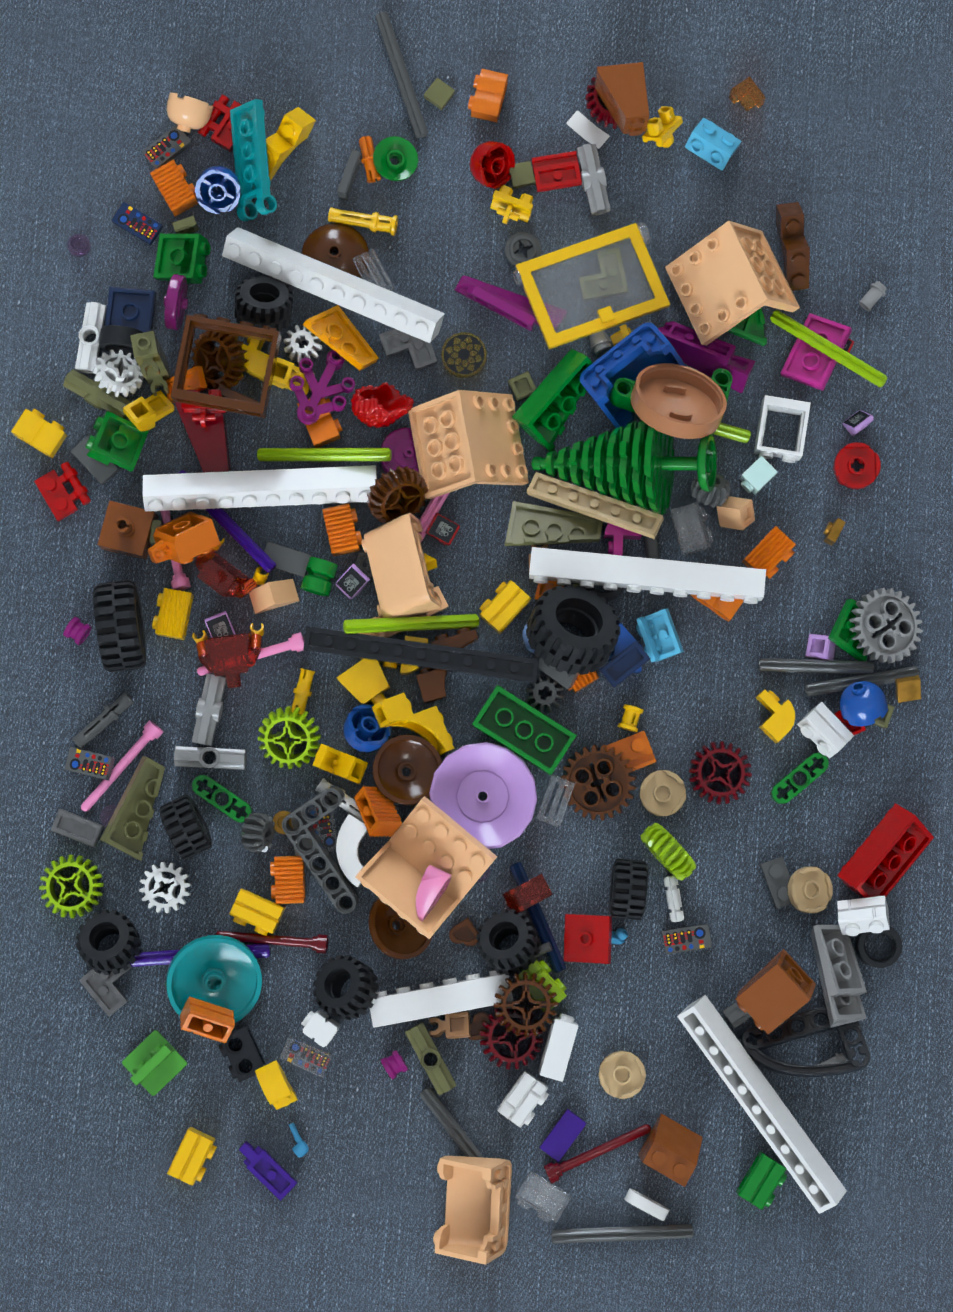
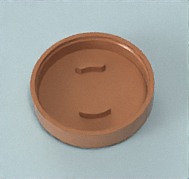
M661 363L646 367L638 374L631 393L632 407L641 420L661 433L683 439L703 438L714 433L718 429L727 407L726 397L716 382L698 370L679 364Z

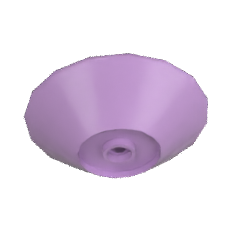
M488 742L465 745L447 755L434 773L429 792L432 803L488 849L501 848L520 837L532 821L537 803L535 779L524 760L507 747ZM480 792L487 794L486 800H479L478 795Z

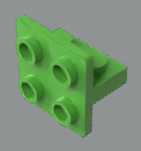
M154 1030L122 1061V1064L133 1075L130 1078L136 1086L141 1084L152 1096H155L188 1064L158 1030Z

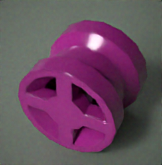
M75 616L66 626L63 636L74 639V642L80 646L89 636L92 626L81 623V619Z
M397 1049L392 1052L390 1057L380 1059L392 1080L397 1077L398 1073L409 1070Z

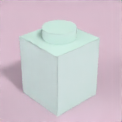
M761 456L741 475L739 479L742 482L740 484L748 493L752 492L756 495L778 472Z

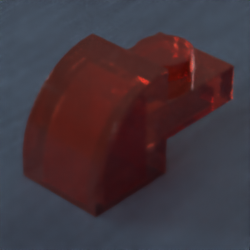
M540 874L502 895L510 910H516L519 913L553 894L543 875Z

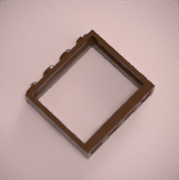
M201 313L200 315L194 314V316L187 315L170 396L172 400L179 403L266 418L281 342L280 332L266 325L263 328L253 327L254 324L245 321L235 324L230 323L231 320L223 317H217L216 320L208 319L207 315ZM196 328L271 342L260 404L183 390Z

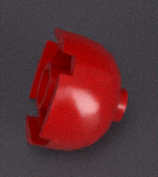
M487 141L474 149L471 155L470 171L474 179L483 186L494 189L500 188L512 176L509 175V169L515 167L514 153L509 146L501 142Z

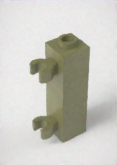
M154 331L130 335L134 358L141 369L143 377L151 385L150 388L153 395L157 396L156 389L159 386L164 387L166 394L169 393V386L165 381L171 378L168 359Z

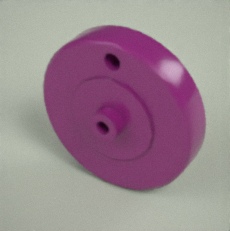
M174 274L171 277L167 294L164 297V321L166 328L169 330L178 331L180 329L185 309L188 308L187 278L184 275Z
M405 427L392 431L384 439L380 447L389 448L392 452L391 461H380L384 472L387 474L390 468L395 471L398 466L401 468L407 466L419 473L411 428Z

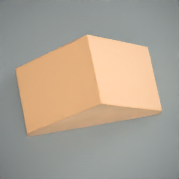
M293 579L268 582L249 591L255 614L300 601Z

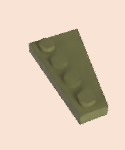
M513 501L505 546L599 542L603 521L581 513Z
M142 756L100 839L139 861H142V848L144 841H147L149 833L147 828L150 818L153 817V805L155 797H158L165 770L164 766L148 757Z

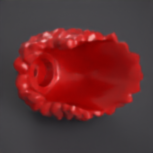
M385 382L379 387L368 385L367 387L362 386L361 389H356L351 399V409L353 414L357 416V419H360L362 423L370 428L373 426L375 428L388 427L390 424L395 423V420L408 414L413 407L414 400L409 396L407 397L406 394L400 395L394 385H389L388 382Z

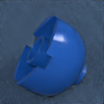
M212 166L206 169L198 177L195 186L197 201L206 211L214 214L232 211L237 206L241 196V185L237 175L223 166Z
M855 682L844 689L840 697L842 718L844 721L845 719L848 720L852 726L872 725L875 723L874 719L879 716L882 719L888 711L884 692L872 682Z
M363 704L356 706L347 715L343 725L344 737L347 743L353 749L360 752L378 750L386 743L392 731L391 726L380 729L372 710L373 705Z

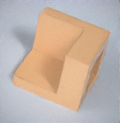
M729 496L721 507L717 506L719 525L721 527L744 530L755 521L753 501L751 499Z

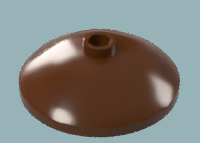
M331 223L315 229L307 237L301 254L361 279L368 269L369 249L365 239L357 230L345 224ZM336 249L339 252L337 255H331V250Z
M414 735L397 736L388 740L378 750L373 762V778L377 788L387 799L401 805H415L424 796L430 798L429 792L434 773L441 765L442 760L438 751L427 740ZM402 769H408L410 771V775L404 776L402 774Z
M379 897L373 903L369 913V931L374 943L384 954L395 959H410L426 950L432 937L428 939L425 935L420 934L413 925L401 918L388 904L383 903ZM393 922L397 926L396 930L392 927Z

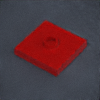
M565 914L564 961L611 964L612 917Z

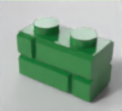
M760 1151L737 1188L736 1193L763 1210L765 1206L769 1207L775 1198L773 1192L777 1185L781 1187L785 1182L787 1168Z

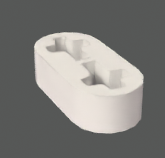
M629 1188L624 1198L630 1204L662 1221L665 1220L670 1211L662 1204Z

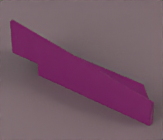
M465 275L461 277L454 290L529 331H532L535 324L539 326L530 302L525 296ZM544 303L554 330L557 333L567 312Z
M674 321L666 322L664 327L658 328L672 344L685 364L709 377L717 369H726L732 375L731 389L739 393L744 391L755 361L733 355L736 346L719 339H715L707 346L702 345L694 329Z

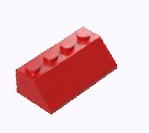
M895 803L877 827L871 831V834L864 843L858 847L851 859L842 867L837 876L861 898L884 895L886 897L934 837L914 814Z

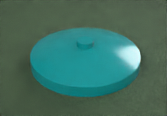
M223 935L203 936L186 944L172 959L166 976L168 998L179 1016L190 996L233 1010L235 1023L252 1010L260 996L262 987L261 970L253 952L242 942Z

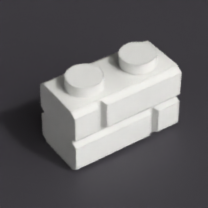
M823 702L815 706L797 724L801 728V733L806 738H810L817 745L818 751L828 758L838 753L854 737Z
M885 895L837 901L838 922L842 935L856 936L859 933H881L883 930H890L889 910Z
M321 1010L315 1013L311 1011L301 1023L304 1026L303 1033L311 1039L315 1038L314 1041L325 1047L339 1030L340 1024L332 1018L328 1019L329 1016Z
M524 1070L497 1108V1111L520 1128L523 1124L528 1126L535 1116V1113L532 1111L536 1105L539 1104L541 1106L549 1095L546 1092L548 1086Z

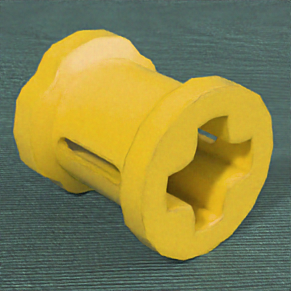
M624 704L623 717L617 727L637 733L638 720L644 710Z

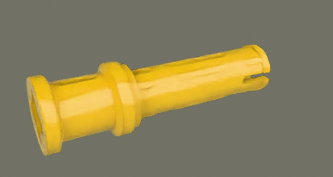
M330 207L328 222L370 228V231L373 233L381 231L395 236L398 216H383L379 212L370 215Z

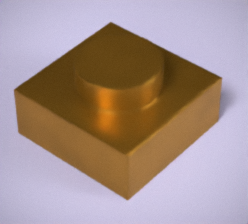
M837 518L834 523L829 522L823 532L826 535L823 542L832 546L846 522L840 518Z

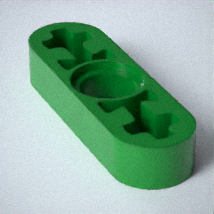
M814 753L807 757L772 787L771 798L778 804H785L792 800L827 770L829 765L827 757L821 753ZM813 758L816 760L821 758L823 761L821 762L822 768H814L811 771L814 776L811 778L809 771L803 768V766L806 765L809 768L814 764ZM796 772L805 774L806 781L803 785H797L794 782L793 776ZM788 779L790 785L793 788H795L796 791L793 792L792 789L788 790L785 793V795L787 796L786 799H784L783 797L777 798L776 795L779 793L777 789L786 788L788 784L785 783V781Z
M199 775L193 780L192 788L197 795L236 822L244 823V819L250 813H253L252 807L247 802L209 776ZM208 780L207 786L213 790L215 785L218 787L213 792L211 799L208 798L211 794L207 790L199 791V781L204 782ZM221 792H225L229 796V801L224 806H220L216 802V796ZM234 798L238 801L234 805L239 808L246 807V817L241 816L238 818V812L232 808L230 813L227 811L233 804Z

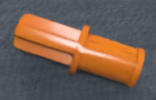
M363 136L359 139L362 153L361 163L365 167L367 182L374 183L376 179L377 181L381 180V176L373 163L374 145L371 136Z

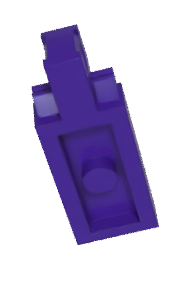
M245 1141L239 1148V1151L246 1157L244 1163L247 1165L246 1168L280 1201L298 1183L260 1146L255 1149Z

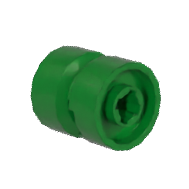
M309 557L306 567L308 575L303 577L300 589L316 595L329 597L332 588L330 579L335 578L338 565L324 559Z

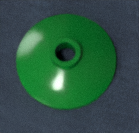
M392 136L383 139L377 144L373 153V163L377 172L382 177L391 181H403L415 172L418 165V154L408 140ZM396 159L398 164L394 165L390 160Z

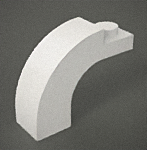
M349 814L338 833L336 853L344 875L352 884L359 887L361 882L355 876L364 867L359 858V845L367 833V829L363 822Z

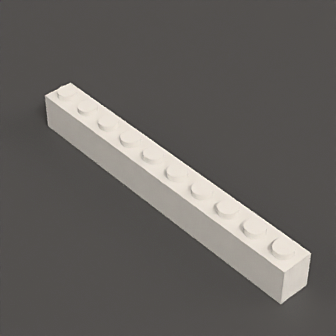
M239 227L226 237L222 254L225 258L428 343H431L439 334L445 313Z
M376 465L143 475L145 512L367 502V494L371 492L369 486L375 485V479H377Z
M532 547L529 579H534L533 582L539 584H546L547 581H557V585L561 586L578 583L585 588H594V585L603 586L605 590H617V587L627 588L628 592L639 593L641 590H650V594L664 595V592H671L676 597H687V594L697 595L698 599H711V596L720 597L721 601L733 602L734 599H744L743 602L747 604H757L758 601H762L766 578V569Z
M704 995L689 1004L677 1017L817 1212L820 1214L836 1206L847 1190L708 997Z

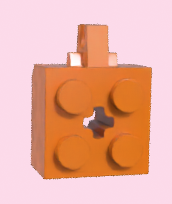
M190 511L155 529L153 537L156 544L148 549V554L151 561L156 564L169 559L180 564H187L200 554L212 552L214 547L220 545V541L212 519Z

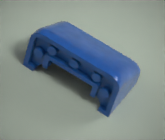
M644 323L587 367L580 375V382L615 428L621 426L625 428L627 424L633 422L634 415L631 411L616 407L610 402L609 395L616 380L628 378L636 381L638 374L643 369L654 364L672 363L686 365L659 329L652 323Z

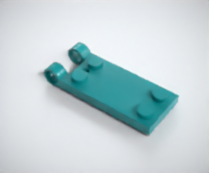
M260 99L251 100L230 110L235 174L241 185L237 216L243 222L255 219L258 216V212L266 215L274 212L277 208V201L270 193L271 181L268 170L264 123L265 111L263 109V100ZM257 197L256 203L254 204L252 202V199ZM264 199L268 202L269 209L265 208ZM245 206L250 211V217L245 213Z

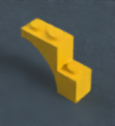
M299 107L286 113L277 132L266 138L270 181L290 153L308 138L316 122L313 117Z
M405 693L387 698L372 706L380 729L389 726L410 729L431 743L440 756L455 749L453 739L445 727L443 715L439 712L437 706L413 714L411 702L406 698Z

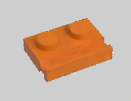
M645 731L606 745V751L615 747V755L623 752L621 760L630 759L626 766L627 768L634 767L633 771L657 762ZM606 761V763H607V765H608V768H609V770H610V769H611V766H610V764Z

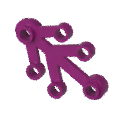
M334 350L327 354L325 360L327 366L319 382H317L312 371L313 361L309 358L300 360L299 370L304 374L312 393L309 401L303 390V378L294 376L290 380V389L294 391L300 404L297 409V417L303 424L310 425L315 423L321 414L344 410L346 399L337 394L351 393L354 390L355 381L350 377L344 378L340 384L327 387L334 371L341 369L345 361ZM332 356L338 357L339 360L333 359ZM302 364H308L310 367L305 368ZM293 382H299L300 386H295ZM349 383L352 387H346L344 384ZM337 395L333 398L332 402L318 405L320 399ZM340 401L343 405L339 406L335 402ZM305 410L311 411L312 414H307Z

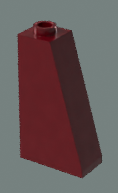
M175 402L203 472L231 471L225 413H207L216 414V421H207V427H201L200 421H192V414L200 413H184V409L181 408L182 403Z

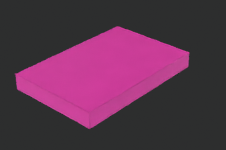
M809 313L804 323L805 327L842 349L852 332L851 327ZM797 338L780 374L788 379L823 391L837 361Z

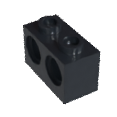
M248 1025L232 1032L226 1043L221 1042L218 1044L223 1057L227 1056L231 1063L228 1068L234 1079L238 1078L239 1083L256 1075L255 1070L266 1065ZM237 1037L241 1039L243 1045L240 1050H235L231 1047L232 1038ZM243 1059H248L252 1062L253 1067L251 1071L246 1072L242 1070L240 1064Z

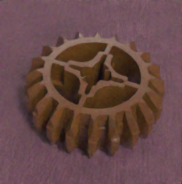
M209 330L199 334V339L194 341L196 346L191 349L194 352V356L190 358L194 360V365L191 368L202 366L207 388L218 389L220 387L221 389H231L239 384V380L244 378L242 372L248 370L244 366V363L249 361L244 358V354L247 352L242 350L244 342L238 341V336ZM218 342L220 346L215 347L214 344ZM222 371L224 375L220 376L218 373Z
M398 466L395 471L390 468L387 474L382 473L380 479H375V485L369 486L371 492L367 494L368 507L372 515L381 523H387L408 513L413 515L416 512L420 513V507L425 506L424 500L426 499L424 494L428 491L425 479L416 470L407 466L404 468Z
M523 972V979L521 980L518 974L515 973V982L512 983L509 978H506L505 981L509 986L505 988L503 985H499V989L504 991L503 995L495 993V997L501 999V1003L496 1002L493 1004L495 1008L501 1007V1011L496 1012L495 1016L500 1017L503 1015L504 1018L499 1022L502 1026L508 1022L507 1032H510L515 1027V1036H519L520 1031L524 1030V1036L529 1037V1030L531 1029L533 1034L537 1036V1027L540 1026L545 1032L547 1029L543 1023L546 1021L551 1025L553 1024V1021L548 1018L549 1014L557 1015L556 1011L551 1010V1006H558V1002L550 1000V998L556 997L557 994L556 992L548 994L547 991L552 988V985L549 983L543 987L542 985L546 980L544 977H541L539 982H536V973L532 974L531 980L528 979L527 972ZM522 985L520 998L507 1001L510 992ZM529 985L539 988L545 1000L532 999L530 997ZM525 992L529 1002L538 1004L532 1005L531 1008L529 1007L530 1010L527 1011L526 1017L524 1008L514 1005L520 1004V1001L525 998ZM545 1008L543 1015L536 1022L530 1024L531 1012L535 1009ZM506 1009L520 1010L523 1024L512 1020Z

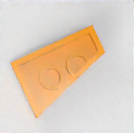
M339 305L317 314L303 323L305 328L359 371L376 363L379 359Z

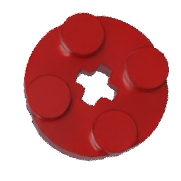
M861 442L846 445L838 452L833 462V470L839 484L850 489H863L872 484L879 475L881 468L878 454L870 446ZM854 460H858V463L863 465V468H860L858 472L851 468Z

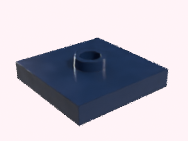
M109 287L105 326H127L138 329L143 333L152 331L156 292L154 290Z

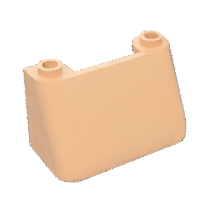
M411 513L402 515L365 533L364 539L361 541L363 550L368 555L379 601L377 612L380 618L413 617L442 608L439 597H434V585L430 582L420 542L423 539L419 534L423 532L421 521Z
M444 1156L440 1158L437 1172L442 1180H447L445 1225L436 1230L433 1237L435 1253L486 1265L505 1252L508 1243L512 1176L511 1161L501 1158Z

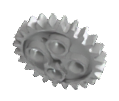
M880 588L877 591H870L869 594L861 596V601L856 602L859 609L851 611L856 615V618L849 620L855 624V627L850 628V631L857 634L852 640H859L860 643L857 645V649L864 647L863 655L871 654L872 661L878 659L879 663L887 661L888 664L894 663L895 660L901 661L903 657L911 655L910 651L917 649L914 643L921 641L916 636L917 633L923 632V630L917 628V625L922 623V620H916V616L920 614V611L914 612L912 610L916 604L907 603L909 596L901 598L902 591L894 593L893 588L887 590ZM886 605H887V606L889 607V609H890V613H889V614H888L887 611H886ZM898 614H900V617L897 620L891 622L890 624L887 623V621L894 620L895 617H897ZM869 619L873 621V628L869 624ZM899 624L903 627V633L899 630ZM883 627H885V630L878 632V633L872 638V634H873V633H875L876 631H878V630L882 629ZM883 637H884V638L886 639V641H887V645H886V646L883 644V641H882Z

